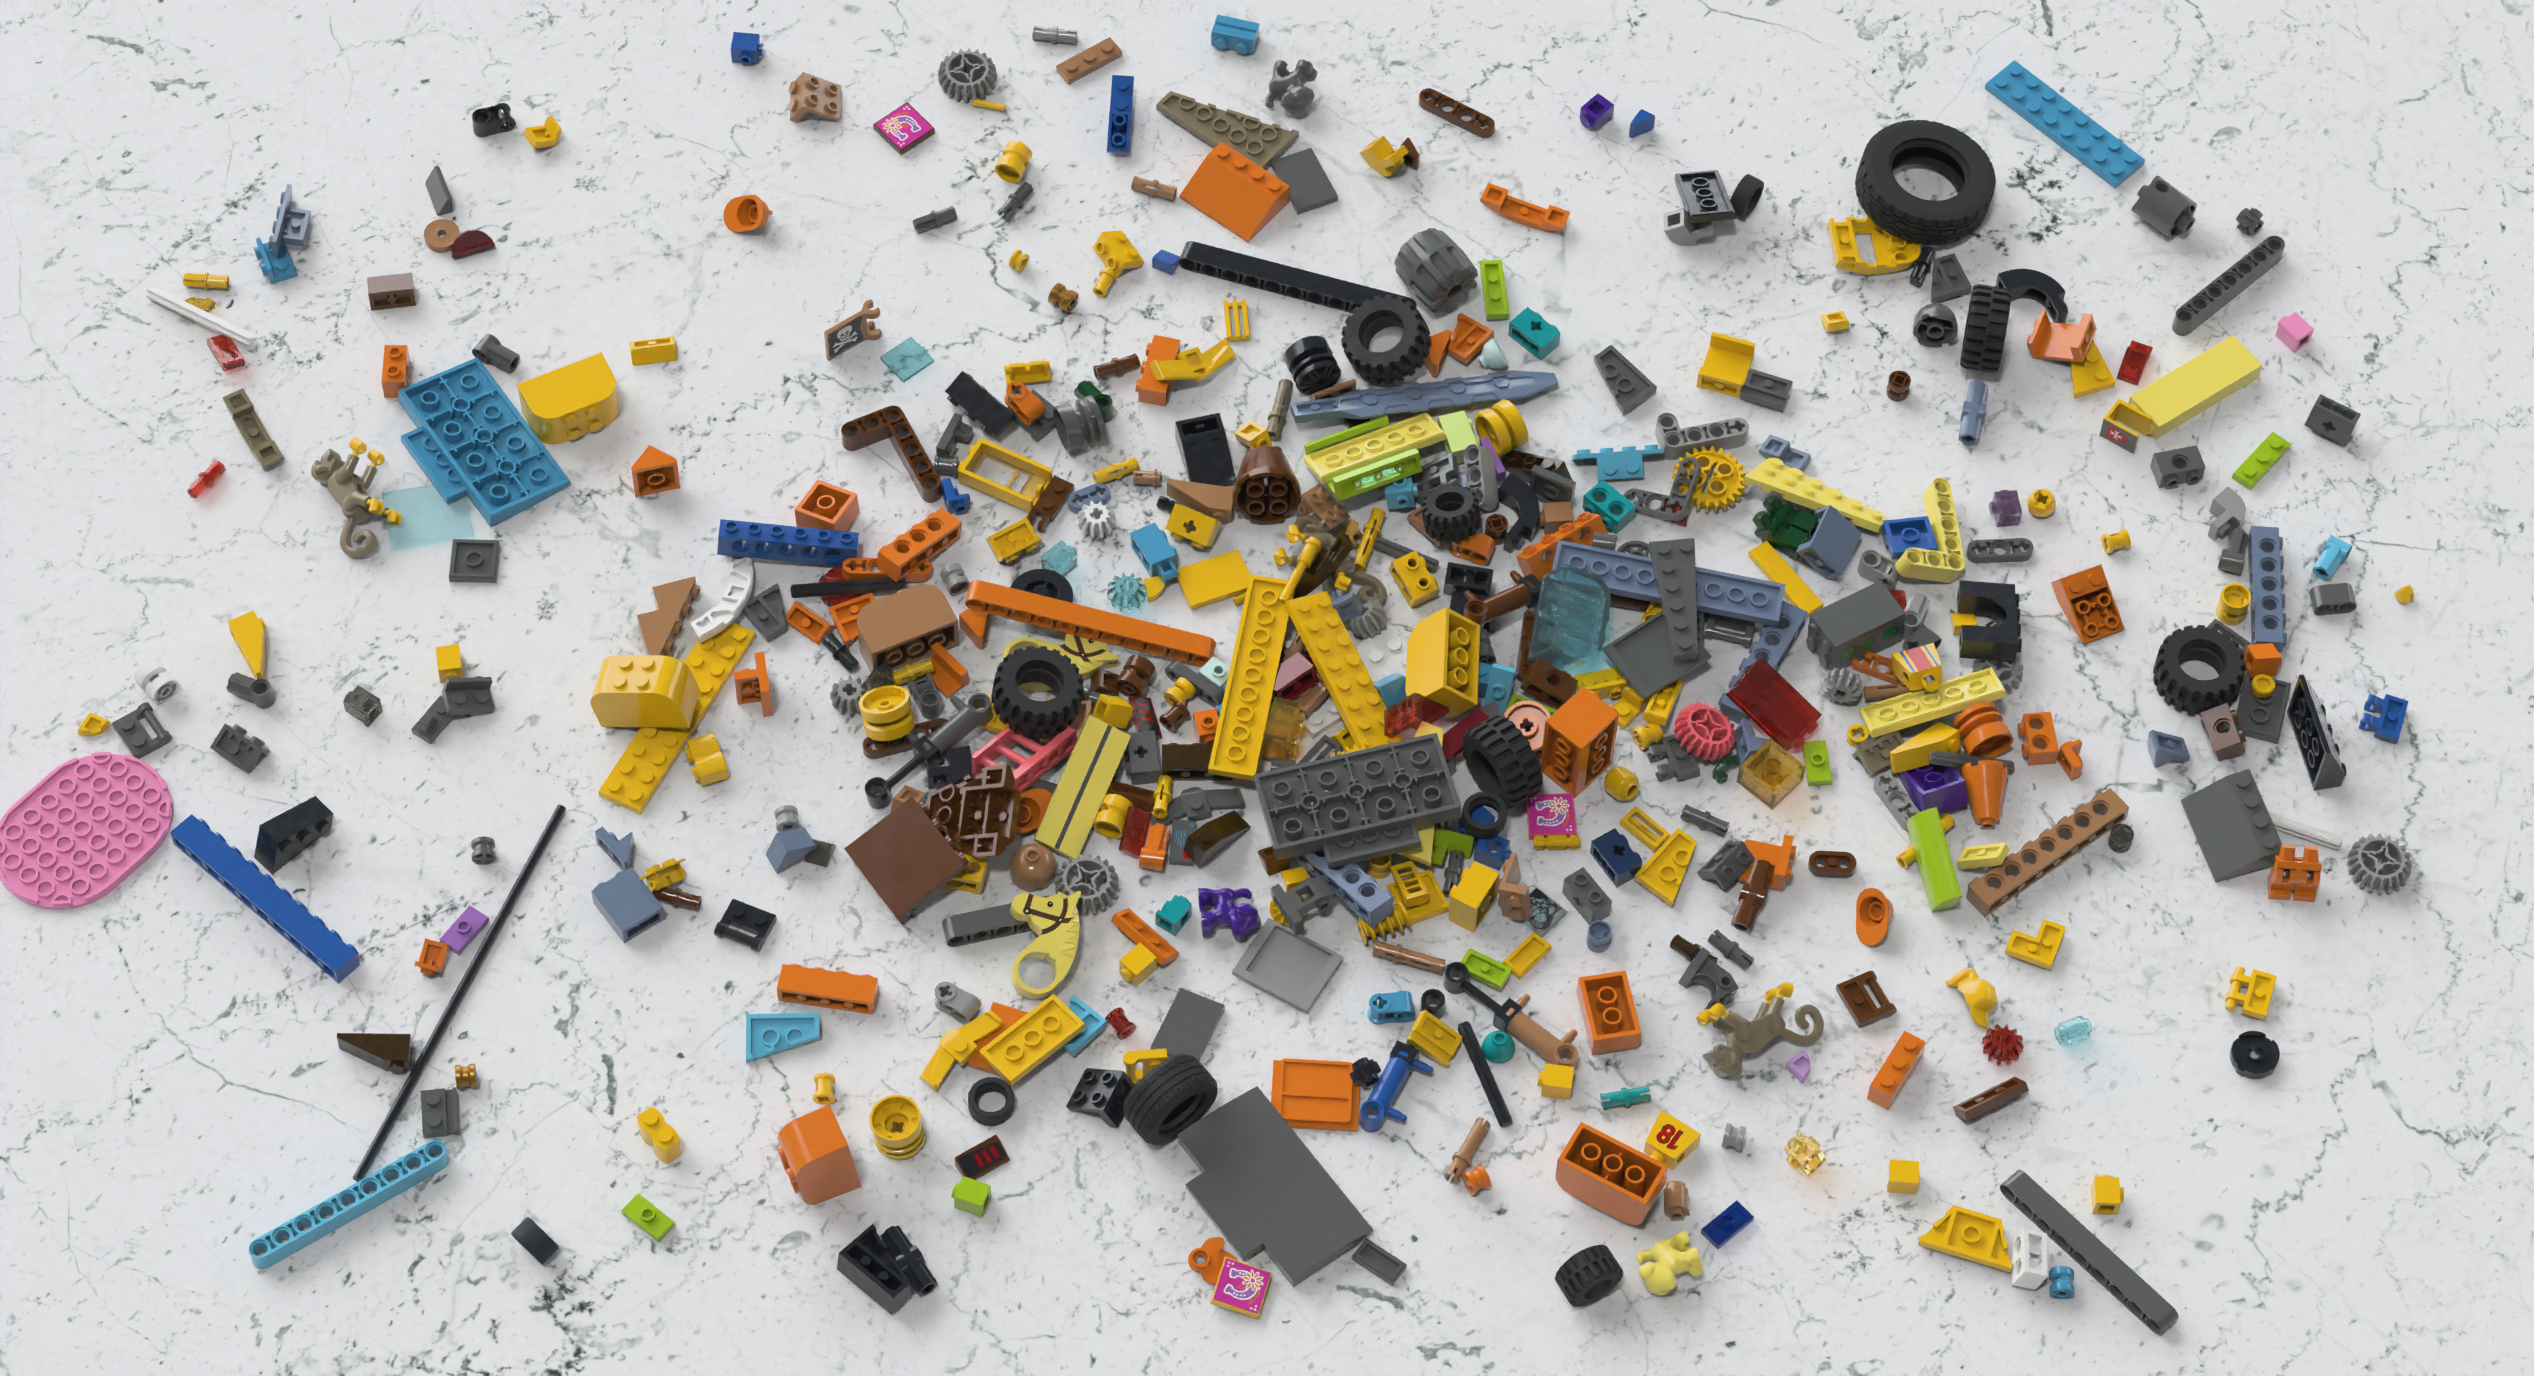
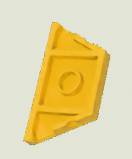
M1953 1205L1946 1212L1945 1216L1933 1224V1227L1919 1239L1918 1245L2009 1273L2012 1269V1261H2010L2007 1251V1240L2003 1234V1223L2001 1219Z

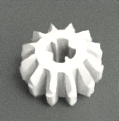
M1091 500L1090 506L1083 504L1082 511H1079L1077 515L1079 529L1082 530L1084 536L1090 534L1091 539L1095 536H1099L1102 539L1104 534L1110 536L1111 529H1114L1116 526L1114 510H1111L1110 504L1103 506L1102 501L1094 504Z

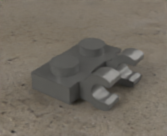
M1676 734L1662 737L1660 745H1652L1648 748L1650 753L1647 754L1650 763L1657 762L1665 756L1669 761L1668 764L1657 766L1659 772H1656L1655 775L1659 782L1666 781L1673 775L1679 781L1698 776L1700 773L1693 753H1687L1685 747H1680L1681 741L1675 740Z

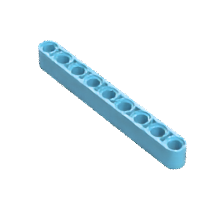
M439 1140L430 1141L253 1240L249 1245V1254L253 1265L258 1269H267L447 1167L449 1162L445 1144ZM434 1154H441L439 1157L436 1158L431 1157ZM413 1166H419L418 1169H415V1170H411V1169H410V1168L413 1167ZM397 1178L396 1181L389 1182L390 1179ZM371 1190H375V1191H376V1192L373 1193V1194H366L368 1191H371ZM349 1202L354 1203L352 1206H345ZM326 1215H332L328 1219H323ZM304 1227H310L307 1231H301ZM283 1239H287V1240H288L286 1243H283V1244H280V1243H279V1242H280L281 1240H283ZM260 1252H266V1254L262 1256H257V1254Z

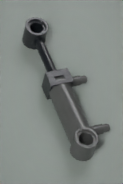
M976 693L969 698L968 705H966L960 698L953 695L950 697V701L959 710L957 714L928 737L923 735L919 738L912 732L907 734L906 738L912 744L914 758L887 780L874 777L867 781L865 793L869 805L874 809L887 807L891 801L890 792L893 786L921 763L927 769L936 767L942 762L941 756L946 753V749H951L979 725L989 723L994 716L989 696L984 693Z

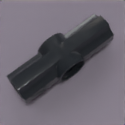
M899 1225L887 1228L881 1235L882 1242L886 1243L888 1251L893 1259H896L919 1296L928 1295L937 1287V1281L925 1265L922 1253L916 1245L912 1246Z

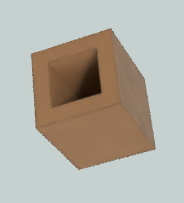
M1571 501L1543 503L1542 512H1539L1538 520L1539 526H1543L1544 535L1554 534L1559 531V527L1563 524L1573 522Z

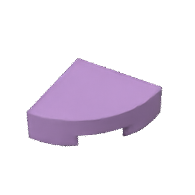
M1805 1050L1788 1061L1785 1066L1801 1083L1807 1079L1810 1071L1809 1056Z

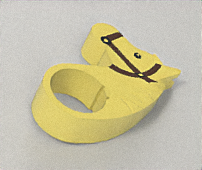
M1065 633L1066 637L1063 645L1031 637H1021L1011 641L1003 653L1004 660L1008 654L1013 655L1014 651L1020 648L1026 650L1027 646H1034L1035 648L1045 646L1051 651L1056 649L1060 651V655L1068 656L1071 659V664L1075 663L1083 680L1091 677L1099 668L1118 666L1116 662L1118 661V656L1108 652L1107 643ZM1028 682L1017 687L1029 691L1053 690L1049 686L1038 682Z
M1077 891L1070 896L1058 892L1057 895L1050 897L1020 893L1014 898L1010 908L1011 915L1018 921L1028 922L1031 930L1039 936L1018 955L1011 969V983L1016 992L1024 998L1031 1000L1046 998L1060 986L1075 958L1078 946L1080 924L1076 904L1081 891ZM1029 958L1047 960L1052 965L1053 982L1042 989H1034L1025 985L1018 973L1019 964Z

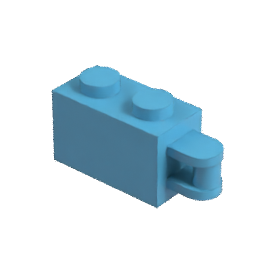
M1152 523L1130 533L1131 547L1150 577L1159 576L1164 583L1179 576L1176 566L1177 550L1173 545H1169L1163 529L1160 530L1156 523Z

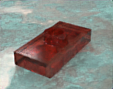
M218 335L207 339V346L223 372L245 366L244 358L231 338L225 335Z
M1134 805L1128 807L1119 851L1133 858H1140L1141 850L1145 845L1151 813Z

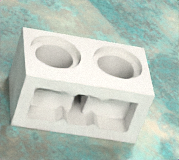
M2024 1228L2012 1241V1285L2036 1290L2048 1277L2047 1233Z

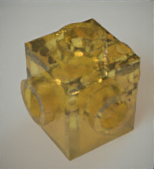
M1802 1132L1791 1138L1783 1148L1788 1156L1786 1161L1795 1170L1799 1167L1808 1176L1826 1161V1158L1819 1148L1821 1145L1812 1136L1807 1138Z

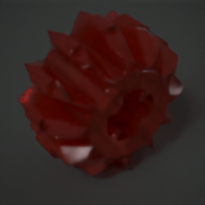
M1997 1024L1994 1029L1989 1028L1986 1031V1036L1982 1039L1983 1054H1989V1061L1997 1060V1065L2001 1064V1061L2009 1065L2011 1060L2017 1061L2019 1059V1055L2024 1047L2022 1044L2023 1038L2021 1035H2017V1028L2009 1030L2008 1024L2004 1028Z

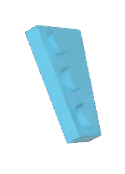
M819 1013L746 1014V1063L820 1039Z

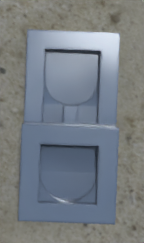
M1769 435L1759 449V453L1765 458H1778L1783 461V464L1790 468H1797L1802 472L1811 461L1809 453L1791 448L1790 441L1773 435Z

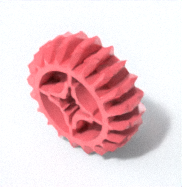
M1699 702L1694 705L1689 704V706L1681 710L1675 720L1673 731L1676 734L1675 740L1681 741L1680 747H1685L1687 753L1691 752L1695 758L1699 756L1703 761L1709 759L1711 762L1716 759L1720 760L1729 754L1735 744L1737 732L1734 730L1735 724L1729 722L1730 717L1724 716L1723 711L1719 712L1715 706L1709 707L1707 702L1704 705H1701Z

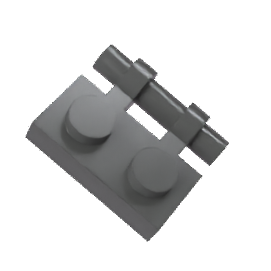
M1452 452L1421 466L1422 472L1414 474V483H1417L1418 491L1423 490V493L1417 497L1419 503H1422L1425 495L1430 494V491L1433 489L1436 490L1440 486L1445 487L1450 484L1452 486L1460 485L1458 478L1450 479L1458 475L1457 457Z

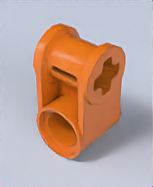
M1012 381L1007 385L1004 401L1024 424L1030 425L1046 411L1043 402L1023 383Z
M1476 533L1473 536H1469L1467 540H1460L1457 543L1455 541L1450 544V553L1456 558L1472 561L1478 565H1486L1494 549L1495 541L1490 536Z

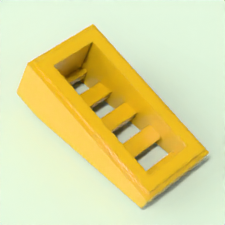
M1413 861L1390 867L1405 908L1428 902V891ZM1410 869L1408 872L1398 873L1399 871ZM1408 876H1412V877H1413V878H1410V879H1407V880H1403V881H1402V879H1401V878H1405V877H1408ZM1415 882V885L1405 887V885ZM1418 889L1417 892H1413L1410 894L1408 893L1409 891Z

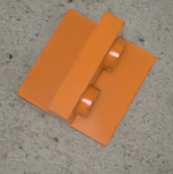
M764 652L754 653L756 669H743L734 672L737 704L761 702L763 717L773 716Z

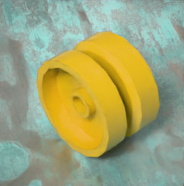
M1503 399L1494 404L1491 409L1486 408L1475 415L1474 423L1479 438L1488 437L1499 458L1508 454L1511 448L1517 449L1528 442V431L1525 422L1517 408L1510 401Z
M895 685L882 686L870 690L860 698L859 708L867 737L877 741H891L909 734L914 729L916 722L908 690Z

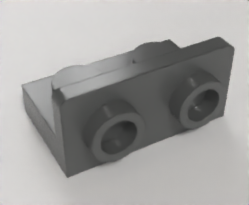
M476 676L473 678L453 677L446 679L442 696L447 715L493 713L495 707L490 691L493 682L492 677Z
M224 724L210 748L250 773L262 753L267 755L270 750L264 747L265 742L256 736H252V738L247 736V730L238 724L234 726Z
M1743 841L1726 842L1697 873L1702 880H1716L1722 889H1727L1755 861V857Z

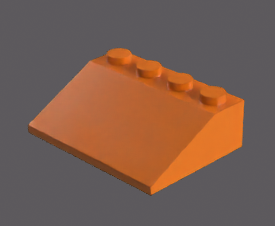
M1220 142L1203 160L1179 195V198L1249 243L1289 203L1290 186L1225 143Z

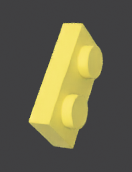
M2006 843L1965 847L1957 860V864L1960 869H1976L1985 866L1995 867L2002 865L2009 852V848Z

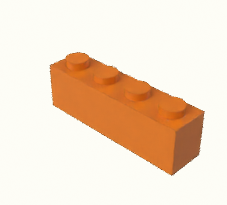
M782 964L777 985L778 1001L871 1015L874 1013L879 991L878 978L871 975L849 974L846 971L834 972L820 967L807 968L798 964Z

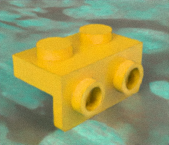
M1122 231L1102 232L1093 246L1094 251L1105 266L1115 271L1116 278L1121 275L1124 269L1141 268L1144 263L1138 251Z
M1027 517L986 538L998 563L1004 560L1009 563L1019 557L1018 553L1023 550L1026 553L1039 547L1037 543L1042 540L1041 535H1036Z

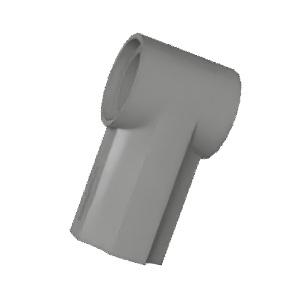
M1917 592L1916 594H1911L1905 608L1906 616L1902 636L1905 640L1915 632L1923 621L1930 600L1924 594Z

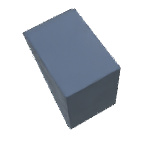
M805 828L776 833L765 855L776 873L779 874L817 846Z

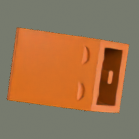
M2101 564L2051 582L2057 601L2082 644L2125 629Z

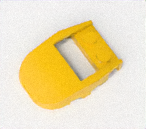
M1866 215L1865 219H1855V216L1846 217L1845 222H1835L1834 218L1829 219L1827 225L1836 260L1835 268L1865 275L1894 273L1912 266L1921 252L1920 244L1908 242L1887 233L1884 229L1877 226L1868 215ZM1854 234H1870L1876 264L1865 263V260L1860 259Z

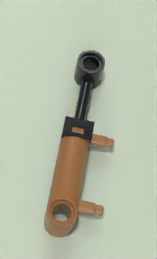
M1452 962L1445 968L1444 987L1449 993L1461 994L1466 991L1494 1012L1493 1026L1498 1030L1506 1033L1509 1032L1549 1063L1574 1067L1575 1071L1578 1051L1570 1043L1578 1035L1577 1030L1572 1029L1559 1040L1522 1012V1009L1531 999L1528 994H1525L1517 1002L1509 998L1501 1006L1470 983L1468 978L1469 971L1465 964ZM1452 977H1459L1461 979L1455 980ZM1565 1057V1058H1568V1059H1570V1060L1564 1061V1060H1562V1059H1560V1058Z

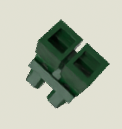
M1776 496L1767 497L1763 502V506L1768 510V513L1766 514L1765 511L1758 512L1752 519L1758 527L1754 534L1758 538L1761 537L1763 543L1768 541L1774 549L1777 548L1789 554L1790 559L1798 561L1800 555L1796 551L1799 545L1811 541L1818 527L1819 518L1804 510H1795L1789 501L1781 502Z

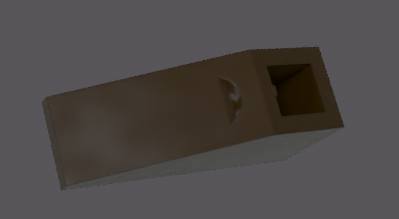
M1511 450L1502 461L1506 471L1516 475L1528 484H1530L1531 470L1534 465L1572 480L1566 464L1562 460Z

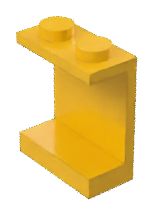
M1712 332L1710 346L1703 367H1700L1696 387L1740 398V393L1754 357L1756 343Z

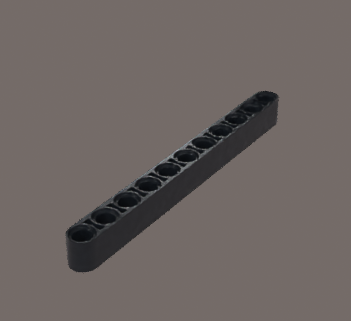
M1195 241L1186 242L1178 262L1183 269L1349 313H1353L1352 310L1356 307H1361L1363 305L1362 302L1365 300H1374V297L1379 295L1382 298H1385V295H1394L1395 299L1397 296H1400L1417 307V303L1412 298Z

